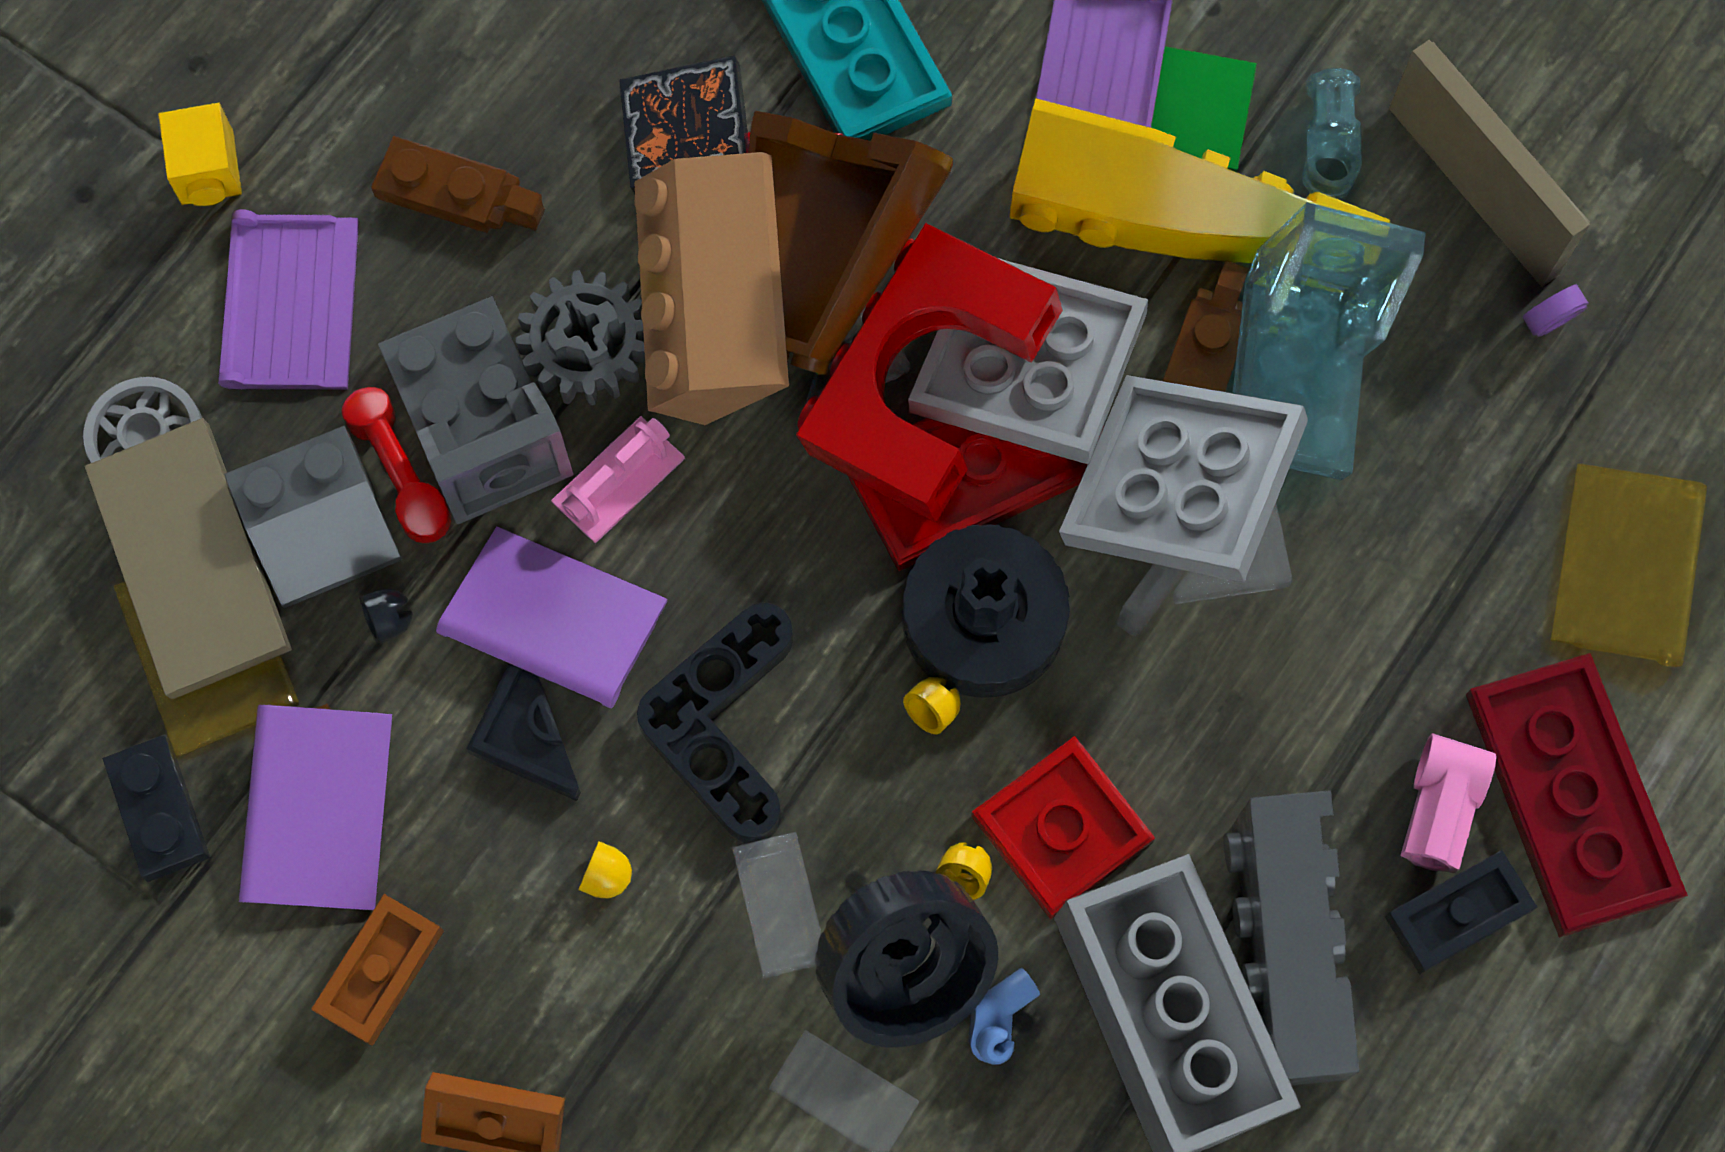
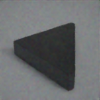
M509 663L466 749L470 755L577 801L581 791L538 675Z

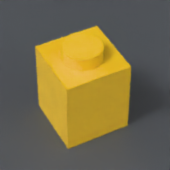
M220 103L159 113L167 179L182 205L210 206L220 203L226 197L242 195L233 129Z

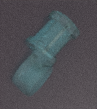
M1324 69L1321 72L1310 75L1307 79V95L1313 98V119L1307 125V158L1302 171L1303 183L1310 193L1320 192L1336 199L1348 195L1352 190L1362 164L1361 123L1355 119V97L1360 93V77L1347 69ZM1330 157L1337 159L1344 164L1348 175L1336 181L1325 179L1316 170L1315 163L1322 158Z

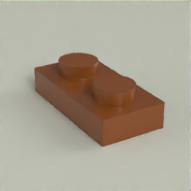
M384 894L311 1010L373 1046L444 930L439 925Z
M432 1072L425 1087L421 1142L468 1152H559L565 1098Z

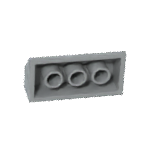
M1189 854L1074 897L1064 903L1054 917L1153 1152H1200L1300 1108Z

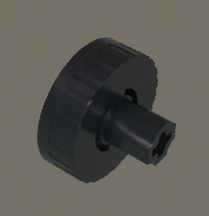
M988 524L987 526L971 525L947 533L944 537L931 543L929 548L920 554L906 580V589L903 595L902 626L911 655L929 677L946 679L945 688L949 690L957 688L959 694L980 698L999 697L1024 689L1034 683L1049 669L1061 649L1070 614V596L1068 586L1064 581V574L1048 550L1041 547L1039 542L1030 536L1027 537L1015 529ZM949 587L957 591V594L951 592L949 590ZM997 591L1000 594L999 601L996 602L989 595ZM983 594L988 595L986 597H983L981 600L977 599ZM953 604L955 615L962 627L971 634L981 637L996 636L997 642L996 640L981 641L974 639L960 630L953 616Z
M923 870L916 872L903 871L891 876H884L875 882H871L869 885L863 886L855 894H851V897L847 898L839 906V909L831 915L818 940L817 952H815V973L822 991L840 1022L849 1033L857 1039L874 1046L890 1048L907 1047L927 1042L948 1032L974 1011L988 992L994 979L998 964V944L990 924L970 895L959 883L950 880L948 876L940 873L935 874ZM927 918L932 922L928 928L923 924ZM931 935L935 939L936 943L928 959L925 961L931 948Z

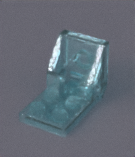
M1306 202L1256 251L1244 286L1233 394L1304 406L1308 422L1291 462V469L1343 480L1353 473L1363 358L1384 342L1422 260L1425 232Z

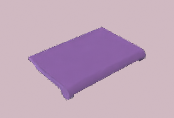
M1054 0L1036 98L1151 128L1172 0Z
M236 210L232 213L218 382L220 386L228 389H348L359 228L358 218H336L330 215H256L249 210Z
M496 527L441 616L436 632L439 635L450 637L596 700L608 708H612L619 697L623 683L655 628L656 622L667 603V599L500 527Z
M258 705L239 902L361 910L375 909L392 714Z

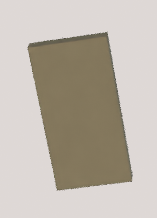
M1430 40L1426 41L1412 51L1389 110L1537 283L1543 287L1559 276L1588 229L1590 221L1437 45Z
M204 418L85 466L161 685L167 697L175 699L292 650L256 550L244 527L224 474L227 471L212 430Z

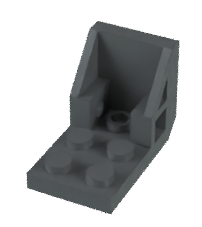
M493 296L378 343L457 525L574 475L558 424L536 384L531 382L529 375L525 371L522 360Z

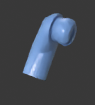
M1023 968L1018 969L988 990L980 1004L971 1013L968 1041L973 1054L978 1060L992 1065H999L1006 1062L1014 1051V1042L1011 1041L1012 1016L1015 1012L1040 996L1034 981Z

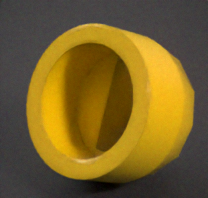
M929 677L919 682L903 699L904 707L911 719L920 728L931 734H940L954 721L960 712L961 701L957 688L948 691L945 688L947 680L941 677Z
M598 841L578 890L596 898H612L621 894L629 885L632 875V868L626 855L617 848Z
M966 842L958 843L951 846L942 856L935 874L940 873L948 876L950 880L956 881L970 895L972 900H975L985 893L991 878L992 864L984 848L977 846L974 849L967 846ZM964 869L970 872L972 875L962 873V870Z

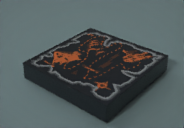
M735 55L619 79L630 188L634 194L635 181L673 159L745 154L749 152L741 69Z

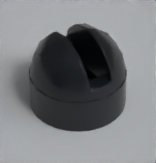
M383 589L360 597V604L366 623L378 645L397 638L408 629L411 623L412 611L397 612L396 608L408 602V598L400 591Z

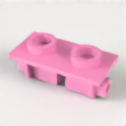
M640 416L562 489L551 502L596 544L685 459V456L666 440L670 437V434L659 421L652 418L647 422Z

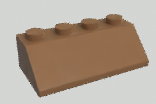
M763 152L673 159L635 181V207L639 248L638 263L640 265L642 299L641 318L644 333L648 411L707 425L789 387L772 156Z

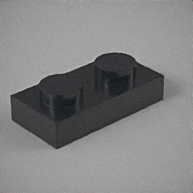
M165 734L102 758L141 877L144 880L150 882L210 858L171 740Z
M1501 850L1392 910L1385 918L1418 973L1422 974L1530 914L1538 907Z

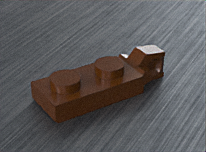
M393 136L371 187L374 196L379 200L488 233L490 228L501 230L504 221L537 231L545 211L541 194L520 187L519 178L507 173L506 170Z
M1225 261L1215 291L1212 292L1199 288L1196 299H1192L1163 382L1225 392L1251 320L1248 316L1252 305L1238 301L1249 268Z

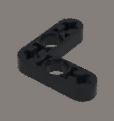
M769 603L754 604L742 611L647 691L640 700L637 709L638 724L648 743L733 837L750 844L768 839L779 827L781 819L779 798L774 789L712 720L783 661L791 650L793 643L791 620L785 611L777 605ZM758 622L762 627L768 628L772 624H776L778 626L775 630L777 644L772 647L763 641L756 644L747 652L748 661L753 666L745 669L738 654L727 645L735 641L738 650L741 652L753 640L752 625ZM712 660H720L729 664L734 671L732 683L722 691L713 692L703 688L699 684L697 676L700 668L705 663ZM683 682H687L694 698L705 705V707L700 711H696L692 700H690L677 713L680 722L678 728L672 730L665 724L657 729L652 727L657 721L654 708L660 704L668 710L676 707L685 699L683 690L678 686ZM703 748L718 749L725 754L728 760L726 771L715 780L706 781L699 779L691 771L690 764L693 756ZM740 773L747 778L737 783L742 795L752 804L758 802L761 798L767 802L763 807L765 822L757 825L752 820H747L742 825L736 821L741 815L740 808L728 792L724 795L721 802H717L713 797L728 790Z

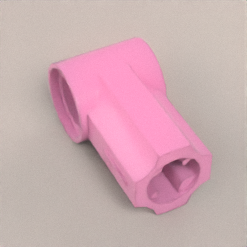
M1433 733L1430 734L1421 754L1415 775L1414 789L1419 791L1401 857L1408 859L1416 866L1432 871L1456 873L1459 870L1475 809L1480 808L1492 780L1496 753Z

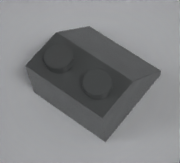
M345 426L224 474L244 527L283 608L402 561L361 457Z

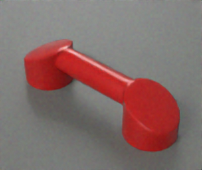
M365 387L356 390L344 401L341 409L342 417L354 436L371 442L397 490L398 496L396 498L395 512L403 531L410 539L419 543H431L439 540L450 527V510L438 489L420 481L393 432L395 410L389 396L382 389L376 387Z

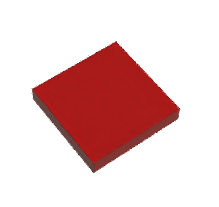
M1075 736L971 813L973 820L1050 920L1055 917L1067 900L1087 893L1155 840L1154 835Z

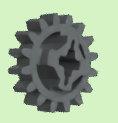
M580 270L573 271L572 285L563 287L561 282L555 277L549 279L552 294L546 298L541 294L533 292L529 298L535 314L519 313L518 316L520 328L525 334L516 337V344L519 354L526 355L522 360L525 371L529 377L539 375L538 383L540 390L544 394H548L559 386L563 403L566 404L572 402L576 392L585 393L589 406L596 405L597 391L606 389L614 399L620 397L618 381L624 378L636 384L640 378L638 368L634 362L645 363L644 333L641 318L642 300L636 299L628 302L630 292L628 284L624 281L616 285L612 290L608 289L607 277L604 272H599L592 284L584 283ZM558 316L555 328L547 332L551 322ZM574 325H577L582 334L585 333L590 340H593L596 351L591 349L588 342L584 343L582 338L576 336ZM623 343L620 352L612 360L611 354L613 348Z

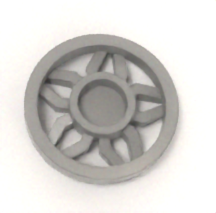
M155 377L129 379L107 390L90 409L83 433L85 451L90 462L93 463L201 419L202 416L191 397L176 384ZM144 392L137 401L136 408L132 410L126 406L114 405L126 396ZM160 392V408L156 411L150 408ZM170 396L185 406L190 418L176 415L169 417L171 414ZM108 415L121 419L117 427H114L104 416ZM99 426L112 438H117L108 444L101 457L97 447Z

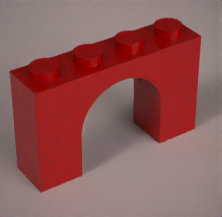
M925 223L915 240L912 238L908 239L897 256L894 264L895 274L884 292L880 290L875 292L867 303L862 316L863 326L852 344H844L835 355L830 368L831 378L819 397L813 396L805 404L798 419L797 426L799 431L796 436L808 455L937 522L968 468L958 448L904 421L886 406L884 395L885 380L893 360L914 339L938 329H955L975 334L1032 363L1063 309L1055 286Z

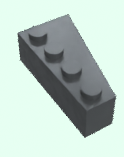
M1331 790L1250 798L1232 825V833L1224 834L1226 866L1229 873L1238 872L1241 898L1233 899L1235 931L1238 938L1247 937L1251 963L1242 965V975L1254 1003L1257 1005L1258 1012L1291 1086L1344 1081L1359 1073L1351 984L1346 976L1336 977L1335 964H1343L1345 961V945L1347 944L1344 918L1340 917L1338 910H1329L1328 898L1333 897L1335 894V877H1340L1337 849L1330 848L1328 844H1323L1320 819L1323 816L1333 815Z

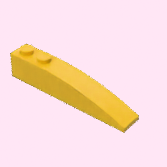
M1035 99L1013 188L1009 218L1020 220L1029 229L1039 232H1051L1053 230L1077 235L1087 244L1096 247L1106 248L1115 245L1127 249L1181 258L1242 263L1321 262L1377 256L1388 231L1390 219L1320 192L1309 194L1306 199L1294 195V190L1286 183V179L1263 171L1259 176L1250 178L1229 170L1230 157L1209 149L1204 152L1202 159L1173 148L1175 136L1160 130Z

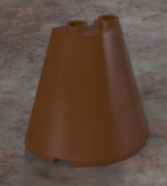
M754 111L748 153L763 152L772 156L787 362L790 352H793L790 365L826 375L830 361L949 177L954 163L953 158L915 140L873 133L872 140L869 141L838 135L793 117Z

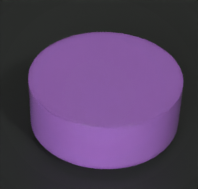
M1576 284L1544 300L1524 314L1522 318L1533 336L1537 335L1540 337L1581 314L1587 309L1588 301Z

